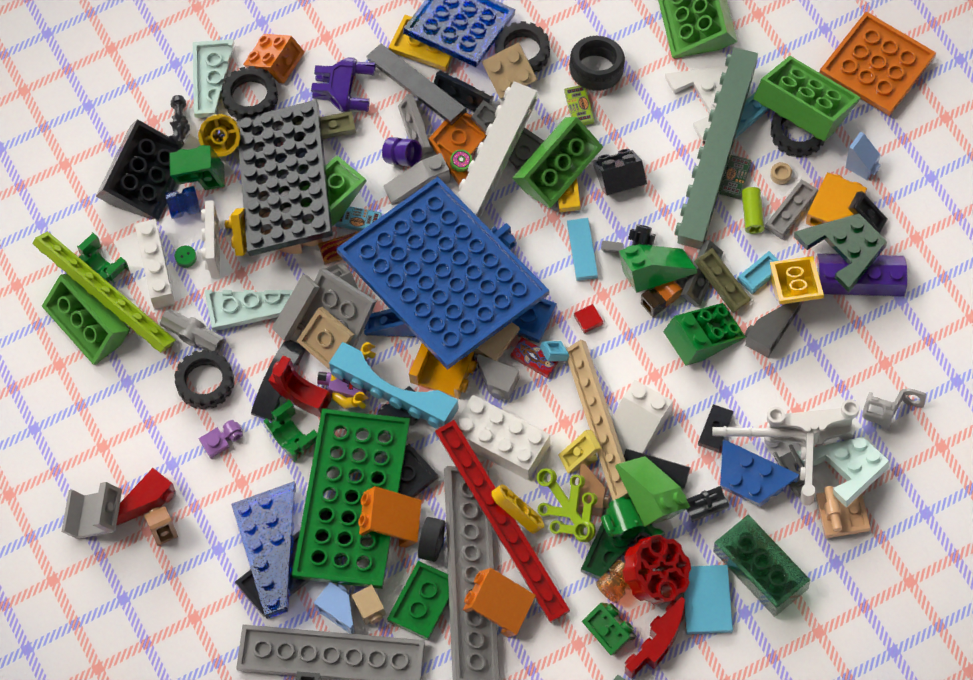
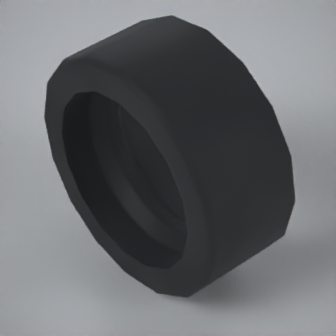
M432 517L426 518L419 540V559L432 562L437 561L444 540L445 520Z

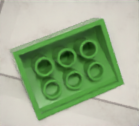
M658 0L672 58L717 51L738 42L727 0Z
M788 56L761 79L753 99L762 106L773 110L780 117L793 122L797 127L813 134L815 138L825 142L834 134L861 97L794 57Z

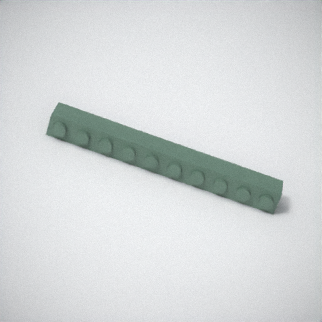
M733 47L732 54L727 55L725 66L728 68L726 73L722 72L719 83L722 85L721 91L716 92L714 103L717 105L715 110L711 109L708 122H711L710 128L705 129L703 140L706 142L704 147L700 146L697 159H700L698 166L695 165L693 168L692 178H694L693 185H688L686 197H689L687 204L683 203L680 213V216H683L682 222H678L676 225L675 235L678 236V244L701 249L706 239L758 61V53Z

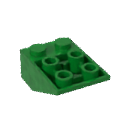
M723 303L676 315L663 331L685 366L701 362L745 338L744 333Z

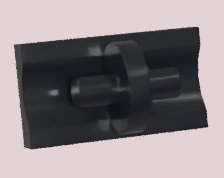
M721 486L688 498L687 501L690 507L686 511L691 521L694 522L727 509L730 505L724 496Z

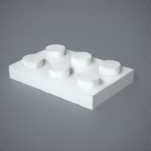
M214 200L205 201V209L201 210L202 222H204L202 241H204L205 248H202V259L205 261V270H209L211 278L220 277L219 218Z

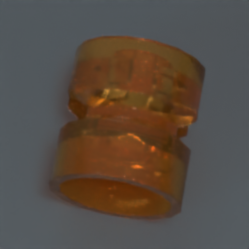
M617 560L609 568V574H603L596 582L600 592L613 603H617L626 594L625 589H631L624 581L622 571L625 567V562Z

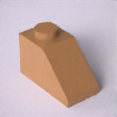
M581 464L579 475L585 478V485L580 488L577 512L579 514L583 513L584 504L582 496L586 492L595 493L598 499L597 503L592 507V515L602 516L603 509L608 508L609 496L605 495V487L586 464ZM590 495L587 498L588 503L592 501V497Z
M165 506L154 508L144 515L157 546L178 537Z

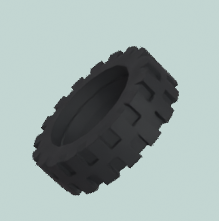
M521 21V23L513 22L511 26H505L503 31L498 33L497 40H495V54L504 50L506 45L515 38H531L537 42L540 50L535 57L528 61L534 72L541 71L543 65L546 66L550 57V41H548L547 33H544L540 26L537 27L532 22L530 24L526 23V21Z
M249 66V68L241 67L239 68L240 70L231 72L230 77L227 76L225 78V84H222L221 95L225 109H227L229 115H234L235 119L251 117L275 109V104L278 102V91L276 82L272 79V75L269 72L266 73L262 68L256 69L255 66ZM246 82H256L266 88L267 94L259 104L242 106L233 99L235 89Z
M776 112L774 113L770 135L773 137V144L778 146L779 151L786 152L788 156L796 155V157H802V155H806L807 157L812 155L813 152H818L820 146L824 145L825 142L815 137L806 141L789 139L782 131V124L787 119L780 117Z
M202 350V352L194 351L192 355L185 356L183 358L184 361L182 363L179 362L178 370L174 374L175 386L182 400L186 404L189 403L193 408L200 407L203 410L207 409V407L212 409L217 407V404L224 403L226 401L225 398L231 395V389L234 388L233 371L223 355L220 356L216 351L209 352L208 350ZM202 365L214 366L222 373L220 386L208 394L194 393L186 384L189 373Z

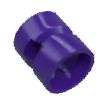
M389 137L383 144L382 157L387 164H400L412 167L420 162L422 147L419 141L414 139Z

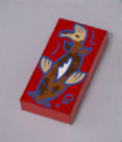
M523 337L510 354L511 358L546 378L550 376L559 361H547L540 347Z

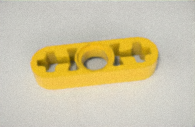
M501 484L492 491V497L495 502L530 533L535 534L544 528V522L540 515L507 486Z

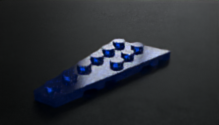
M295 481L231 504L266 619L289 610V576L291 573L290 560L294 531Z

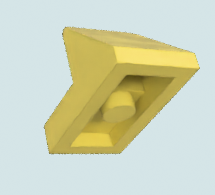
M585 430L558 456L567 473H572L579 470L581 464L588 466L598 461L596 453L602 448L593 431Z

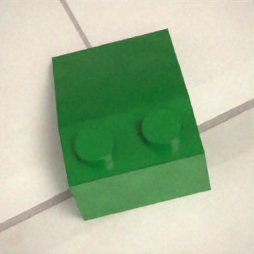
M638 244L619 250L623 273L636 293L698 273L685 251L680 248Z

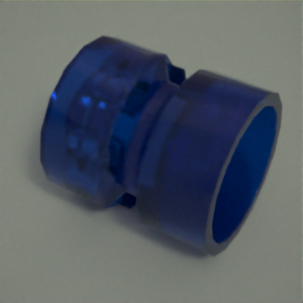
M194 186L184 188L182 193H179L177 190L165 193L171 219L183 217L184 212H187L189 215L201 212Z

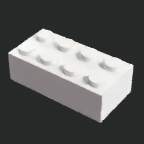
M475 395L471 396L456 420L458 427L476 454L528 481L551 445L549 433Z

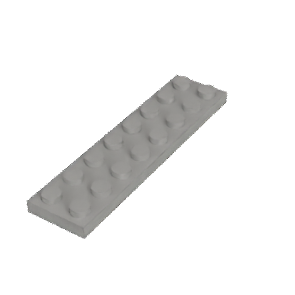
M243 624L236 669L243 672L296 676L297 671L320 673L322 679L421 680L425 640Z

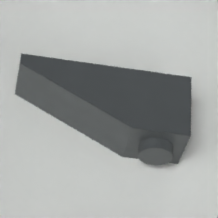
M802 301L784 304L759 318L754 326L750 325L744 335L746 337L745 346L768 358L801 309Z

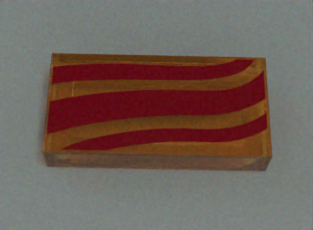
M359 231L318 243L324 265L343 260L337 253V248L359 233Z

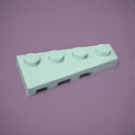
M234 39L193 42L195 118L210 117L217 114L222 84L225 83L224 80L235 44Z
M204 290L212 330L217 331L276 318L280 315L293 290H265L264 292H254L253 290H245L244 292H232V290L212 292V290Z

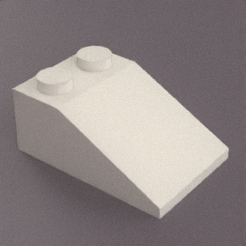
M637 380L633 381L611 418L623 456L626 448L645 453L672 413L673 401Z

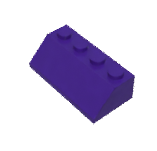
M817 253V272L823 294L905 297L907 289V264L904 256L879 255L848 293L835 279V273L849 264L839 254Z

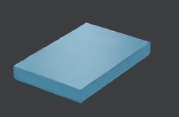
M728 565L691 566L688 578L690 583L687 590L683 593L685 599L686 635L732 633Z

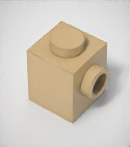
M372 585L351 595L365 625L378 623L386 615L385 609Z

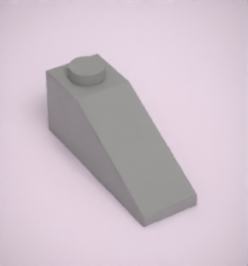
M441 153L421 160L384 185L391 205L407 199L437 176L445 184L449 183V168Z

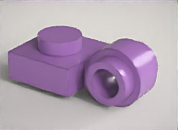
M230 420L223 425L222 433L217 427L198 439L211 459L230 448L227 443L228 440L235 442L241 439L243 430L238 422Z

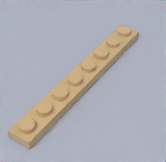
M580 339L566 349L569 353L568 364L589 428L593 431L602 448L597 453L612 500L620 497L627 499L630 496L615 465L625 462L587 343Z

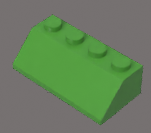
M565 117L512 179L526 194L551 208L602 150L603 146L578 117Z
M61 274L42 304V308L93 365L98 364L120 347L130 332V329L118 316L106 308L93 295L89 294L84 287L74 281L68 274Z

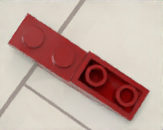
M683 597L677 602L673 600L666 607L665 610L667 612L662 617L657 616L651 622L650 636L653 639L648 638L641 645L642 650L637 655L633 653L625 661V674L630 679L646 664L655 669L669 652L677 637L683 619L685 605Z

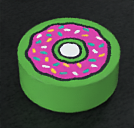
M456 150L451 155L450 165L455 171H467L472 157L466 150Z

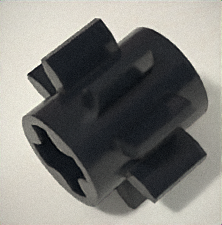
M637 224L635 229H630L628 240H632V245H653L656 234L651 233V227Z

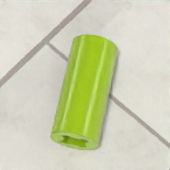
M757 187L745 188L742 190L745 231L749 234L761 233L764 231L761 189Z

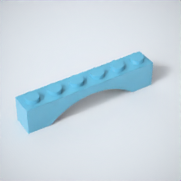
M344 342L341 343L329 362L330 370L334 377L340 380L344 378L350 381L355 388H363L369 391L373 397L377 399L383 398L389 401V404L393 407L407 410L412 417L422 418L434 428L438 429L451 422L459 409L457 399L439 390L413 392L390 385L372 371L365 361L362 351Z

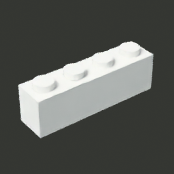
M156 219L135 223L153 308L155 310L175 305Z

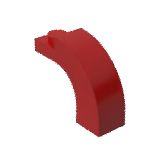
M282 356L280 361L275 363L268 380L271 386L286 400L289 399L295 406L317 417H321L322 409H327L332 401L329 391L301 377L295 371L291 358Z

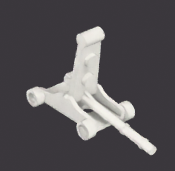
M848 399L842 403L841 408L786 414L780 407H771L767 412L769 428L713 427L712 436L764 437L765 444L769 447H777L781 442L799 444L801 446V460H805L804 467L800 468V480L804 481L800 501L804 505H811L815 495V487L812 485L813 446H822L825 441L840 437L843 440L852 439L856 428L852 420L859 414V404L853 399Z

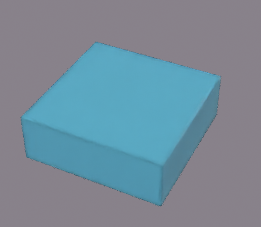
M561 341L541 342L540 349L547 361L568 360L569 353Z

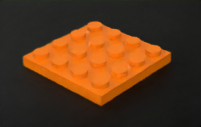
M865 11L821 67L819 73L890 116L936 57V52Z

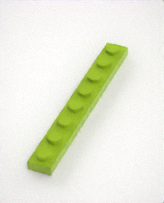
M47 231L35 237L32 244L42 254L51 259L57 267L61 268L74 281L84 287L89 294L98 299L106 308L118 316L122 322L131 327L137 335L151 344L154 349L162 353L173 346L176 339Z

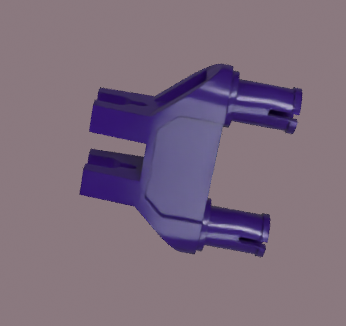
M348 57L333 66L315 65V80L328 83H312V98L329 100L343 113L350 110L368 112L370 99L351 97V90L356 74L375 75V62H359L354 57Z

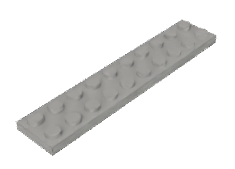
M446 466L444 468L452 680H499L497 625L474 610L469 612L463 611L466 604L464 599L468 592L473 590L476 584L474 579L478 572L488 568L494 569L492 526L455 466Z

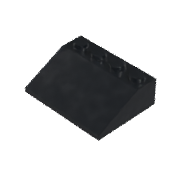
M137 119L129 127L96 197L119 209L159 221L176 185V182L170 176V153L177 152L181 148L175 146L176 143L167 135Z

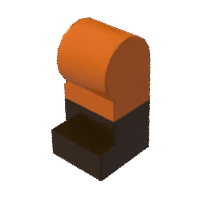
M676 281L656 286L652 290H647L641 294V305L652 317H655L681 296L683 289Z

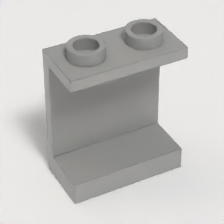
M108 482L100 483L98 493L83 495L75 490H69L61 532L76 539L115 532L122 489Z

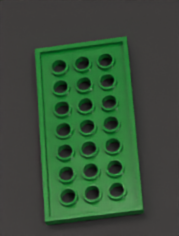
M322 409L292 572L293 578L362 587L372 585L373 588L383 589L391 536L374 531L363 536L359 535L360 526L358 522L362 513L361 498L365 491L374 486L399 493L410 418ZM338 429H345L347 431L344 437H337L334 434ZM361 431L369 434L365 440H359L356 436ZM382 434H389L391 436V439L385 443L378 440ZM335 449L343 451V455L339 458L332 457L331 453ZM356 452L365 453L364 459L360 461L355 460L353 455ZM384 454L388 458L384 463H378L375 461L376 456ZM331 470H338L340 472L339 476L334 479L329 478L327 474ZM354 472L362 475L358 481H352L349 477ZM375 475H382L384 477L383 482L380 484H375L371 480ZM332 490L336 492V496L333 499L324 498V493ZM350 493H356L358 499L354 502H349L346 500V496ZM329 511L332 513V517L329 520H322L320 518L321 513ZM352 514L355 518L351 523H345L342 521L343 516ZM321 532H326L329 535L328 539L323 542L318 541L316 536ZM342 535H349L351 537L350 542L347 544H341L338 540ZM366 537L372 538L374 541L369 547L361 545V541ZM317 553L325 555V559L320 563L312 560L313 556ZM339 556H345L348 559L346 564L341 566L337 565L335 560ZM361 559H368L370 561L369 566L366 568L358 567L357 563Z

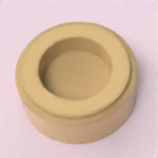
M776 163L771 168L770 177L776 184H786L791 180L792 169L786 163Z

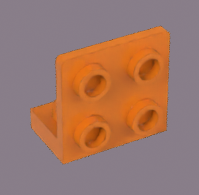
M263 34L243 65L246 68L255 66L256 69L268 70L278 83L284 84L305 51L292 36Z

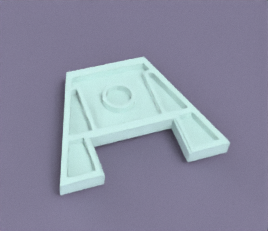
M864 437L813 447V467L826 461L847 480V482L833 488L834 496L846 508L889 468V460ZM801 450L796 451L801 460Z

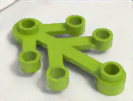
M546 468L541 469L537 474L538 483L541 486L549 487L562 507L541 503L537 509L539 515L570 517L574 525H566L562 521L555 520L550 524V531L553 534H574L578 541L590 542L596 533L595 526L591 522L592 507L598 500L596 494L591 492L583 494L582 502L584 507L581 518L577 511L580 488L585 485V478L582 475L571 476L570 498L568 499L556 482L557 475L555 471ZM550 474V475H551V479H550V481L548 482V481H547V476ZM576 478L580 480L578 485L575 484ZM589 495L592 497V501L590 503H588L587 501ZM544 506H547L546 513L543 512ZM557 523L560 526L558 531L555 529ZM585 527L588 529L587 535L583 532Z

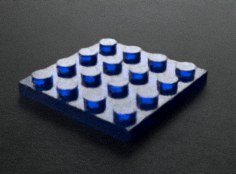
M425 0L404 27L403 34L473 67H477L495 43V40L498 39L499 33L503 31V28L514 17L516 9L496 0Z

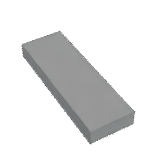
M801 179L765 224V229L783 239L815 199L818 189Z
M302 274L272 327L284 341L290 340L320 288L308 275Z

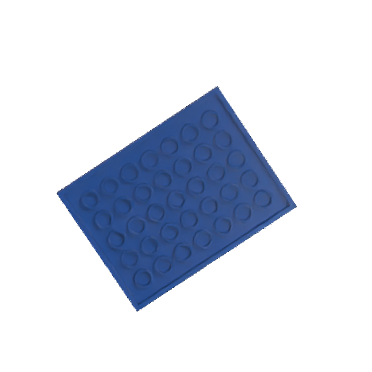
M438 176L337 248V253L447 370L549 295V289Z

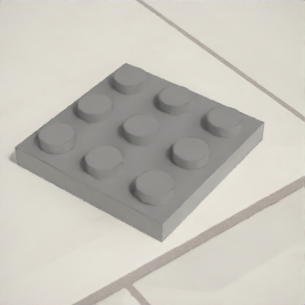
M322 268L319 270L314 281L320 288L297 327L304 330L318 308L323 307L355 334L348 344L355 348L377 301L330 271Z

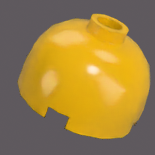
M215 114L206 118L201 124L198 138L200 145H210L218 157L231 154L237 148L241 139L240 127L233 118L224 114Z

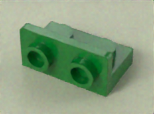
M600 603L582 620V623L611 656H614L629 640H634L637 636L633 632L635 630L628 621L622 620L618 615L620 613L619 610L612 603Z

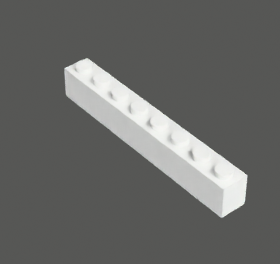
M515 81L511 87L506 89L504 94L505 100L502 106L499 105L495 112L496 118L493 124L490 123L486 130L487 137L484 142L479 144L477 149L478 155L475 161L472 160L469 164L468 176L459 185L458 190L460 192L458 198L479 219L538 100L537 90Z

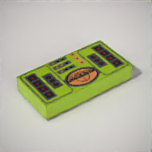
M580 85L565 88L564 93L570 116L578 117L584 125L594 124L586 88Z

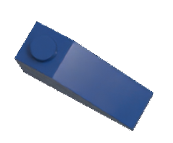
M391 309L371 313L364 328L366 336H415Z

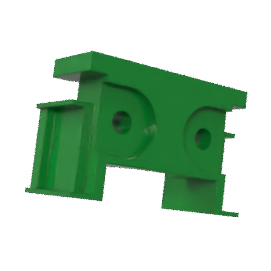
M92 232L79 246L77 245L78 251L81 254L79 258L107 282L112 281L114 283L113 279L124 269L130 271L128 264L122 257L118 258L114 263L110 264L98 252L101 244L98 236Z
M288 399L273 412L271 411L273 422L270 423L267 418L263 422L267 431L291 460L295 462L297 461L296 454L301 452L304 455L303 451L316 442L318 433L312 430L305 435L299 431L291 418L296 414L294 405Z

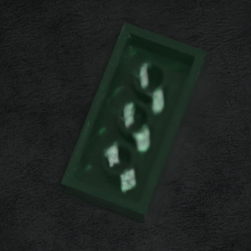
M749 514L714 542L713 552L725 565H728V568L774 617L809 589L810 578Z

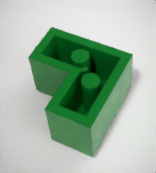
M201 145L188 150L180 149L177 152L170 153V176L177 185L198 181L204 190L225 187L224 163L210 145Z

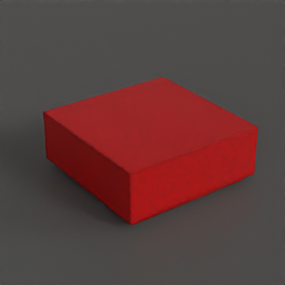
M593 304L574 313V318L584 334L603 325V320Z

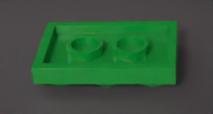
M418 561L392 608L387 622L428 641L449 602L448 574Z

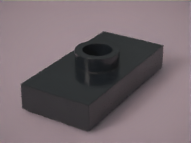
M863 191L856 193L848 207L854 215L859 213L879 234L888 220Z
M713 404L699 438L698 446L719 452L725 437L712 436V428L729 427L734 411Z

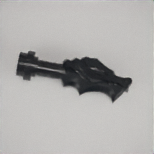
M175 95L170 101L171 107L175 110V115L172 116L173 122H170L173 135L169 137L176 143L175 146L181 148L184 145L187 133L190 131V124L186 120L187 117L183 116L182 113L186 107V100L182 95Z

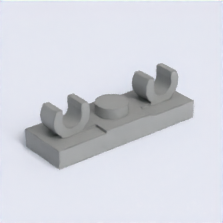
M407 94L398 105L408 139L419 141L423 157L426 152L432 153L434 151L429 143L431 135L426 134L425 123L422 120L425 111L418 110L422 104L421 101L415 100L413 94Z

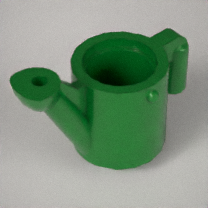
M625 497L611 501L606 510L607 515H603L600 518L606 533L610 537H617L620 541L631 539L642 532L650 536L665 535L663 530L655 528L653 525L645 527L632 500L625 499Z

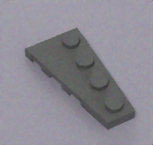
M483 100L471 116V120L485 135L489 124H493L496 118V108ZM524 127L509 161L519 170L544 140Z

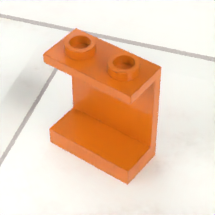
M372 487L365 491L361 498L362 513L358 522L360 526L359 535L363 536L374 531L398 538V546L404 548L417 543L422 500L380 487Z
M492 568L479 571L474 579L476 584L473 590L469 591L464 599L466 604L463 611L469 612L474 610L502 627L500 633L506 637L517 635L536 595Z

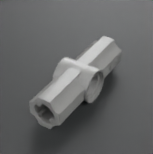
M172 309L166 310L162 315L160 325L177 334L186 344L190 346L197 345L209 352L216 351L218 353L223 348L224 337L207 329L198 319L194 317L189 319Z

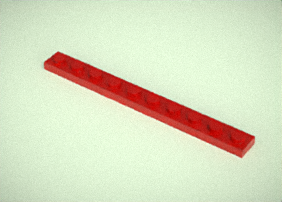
M455 420L435 430L437 437L530 591L536 595L535 599L548 621L552 623L569 613L570 609L516 520L493 499L492 491L495 489V486Z

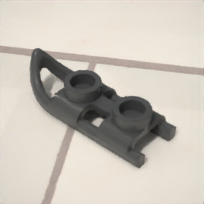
M792 444L788 445L791 452L779 457L777 452L773 453L778 465L800 476V471H797L794 465L798 464L800 468L804 466ZM799 479L796 483L793 481L789 484V487L798 498H800L801 494L796 487H802L804 481Z

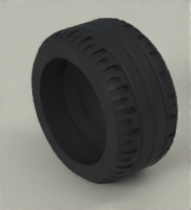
M598 35L583 38L574 45L570 54L569 71L571 77L578 85L589 90L601 91L610 89L622 78L625 55L621 46L614 40H611V38ZM590 56H600L609 60L613 66L605 70H593L586 67L581 61Z

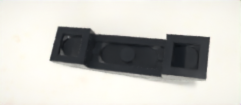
M293 340L284 341L277 351L260 385L251 415L262 419L267 418L270 422L272 421L271 411L273 412L279 407L281 395L271 386L268 380L275 363L279 362L282 356L291 358L294 368L296 365H299L306 349L298 342Z

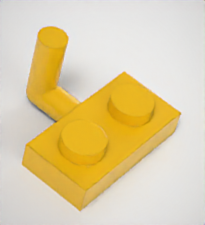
M236 208L229 216V220H225L224 223L225 229H232L233 231L231 246L235 249V256H244L247 252L245 208Z

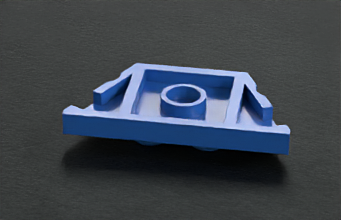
M724 439L720 477L722 489L761 507L771 497L783 492V488L793 481L795 483L799 481V474Z

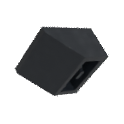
M622 149L618 151V154L611 156L608 154L601 155L597 160L592 161L601 189L606 195L647 184L642 159L633 150Z

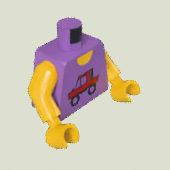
M366 342L362 345L360 351H362L365 361L369 365L367 357L375 358L376 353L371 351L375 348V345ZM318 372L317 384L327 385L331 398L344 409L358 406L361 409H365V399H369L366 396L365 389H357L350 381L344 378L340 380L330 372Z

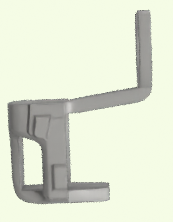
M902 389L895 401L890 402L874 397L873 393L869 392L862 417L865 420L881 425L882 429L889 431L893 417L902 401L908 405L923 408L927 394L915 389ZM909 395L918 396L920 400L914 401L909 398ZM870 404L882 407L883 415L868 411Z

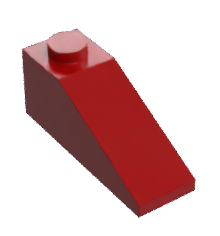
M152 468L120 502L116 526L149 513L154 508H161L164 503L170 502L175 494L173 483Z

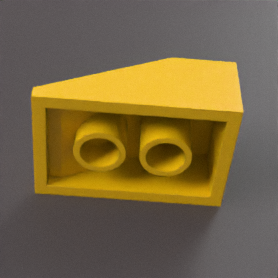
M813 256L770 262L772 287L779 304L824 298Z

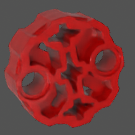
M654 535L639 540L635 546L629 547L624 556L623 578L625 583L631 588L632 595L636 599L658 605L675 600L680 593H684L690 583L688 578L691 563L678 541L666 539L662 535ZM652 569H661V571H653Z

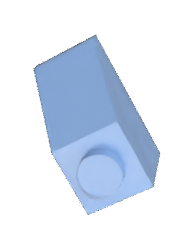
M860 132L850 145L845 168L868 180L871 174L875 175L878 172L881 164L879 163L880 153L864 133Z
M330 582L315 600V609L349 634H353L355 630L348 590L340 584L335 585Z

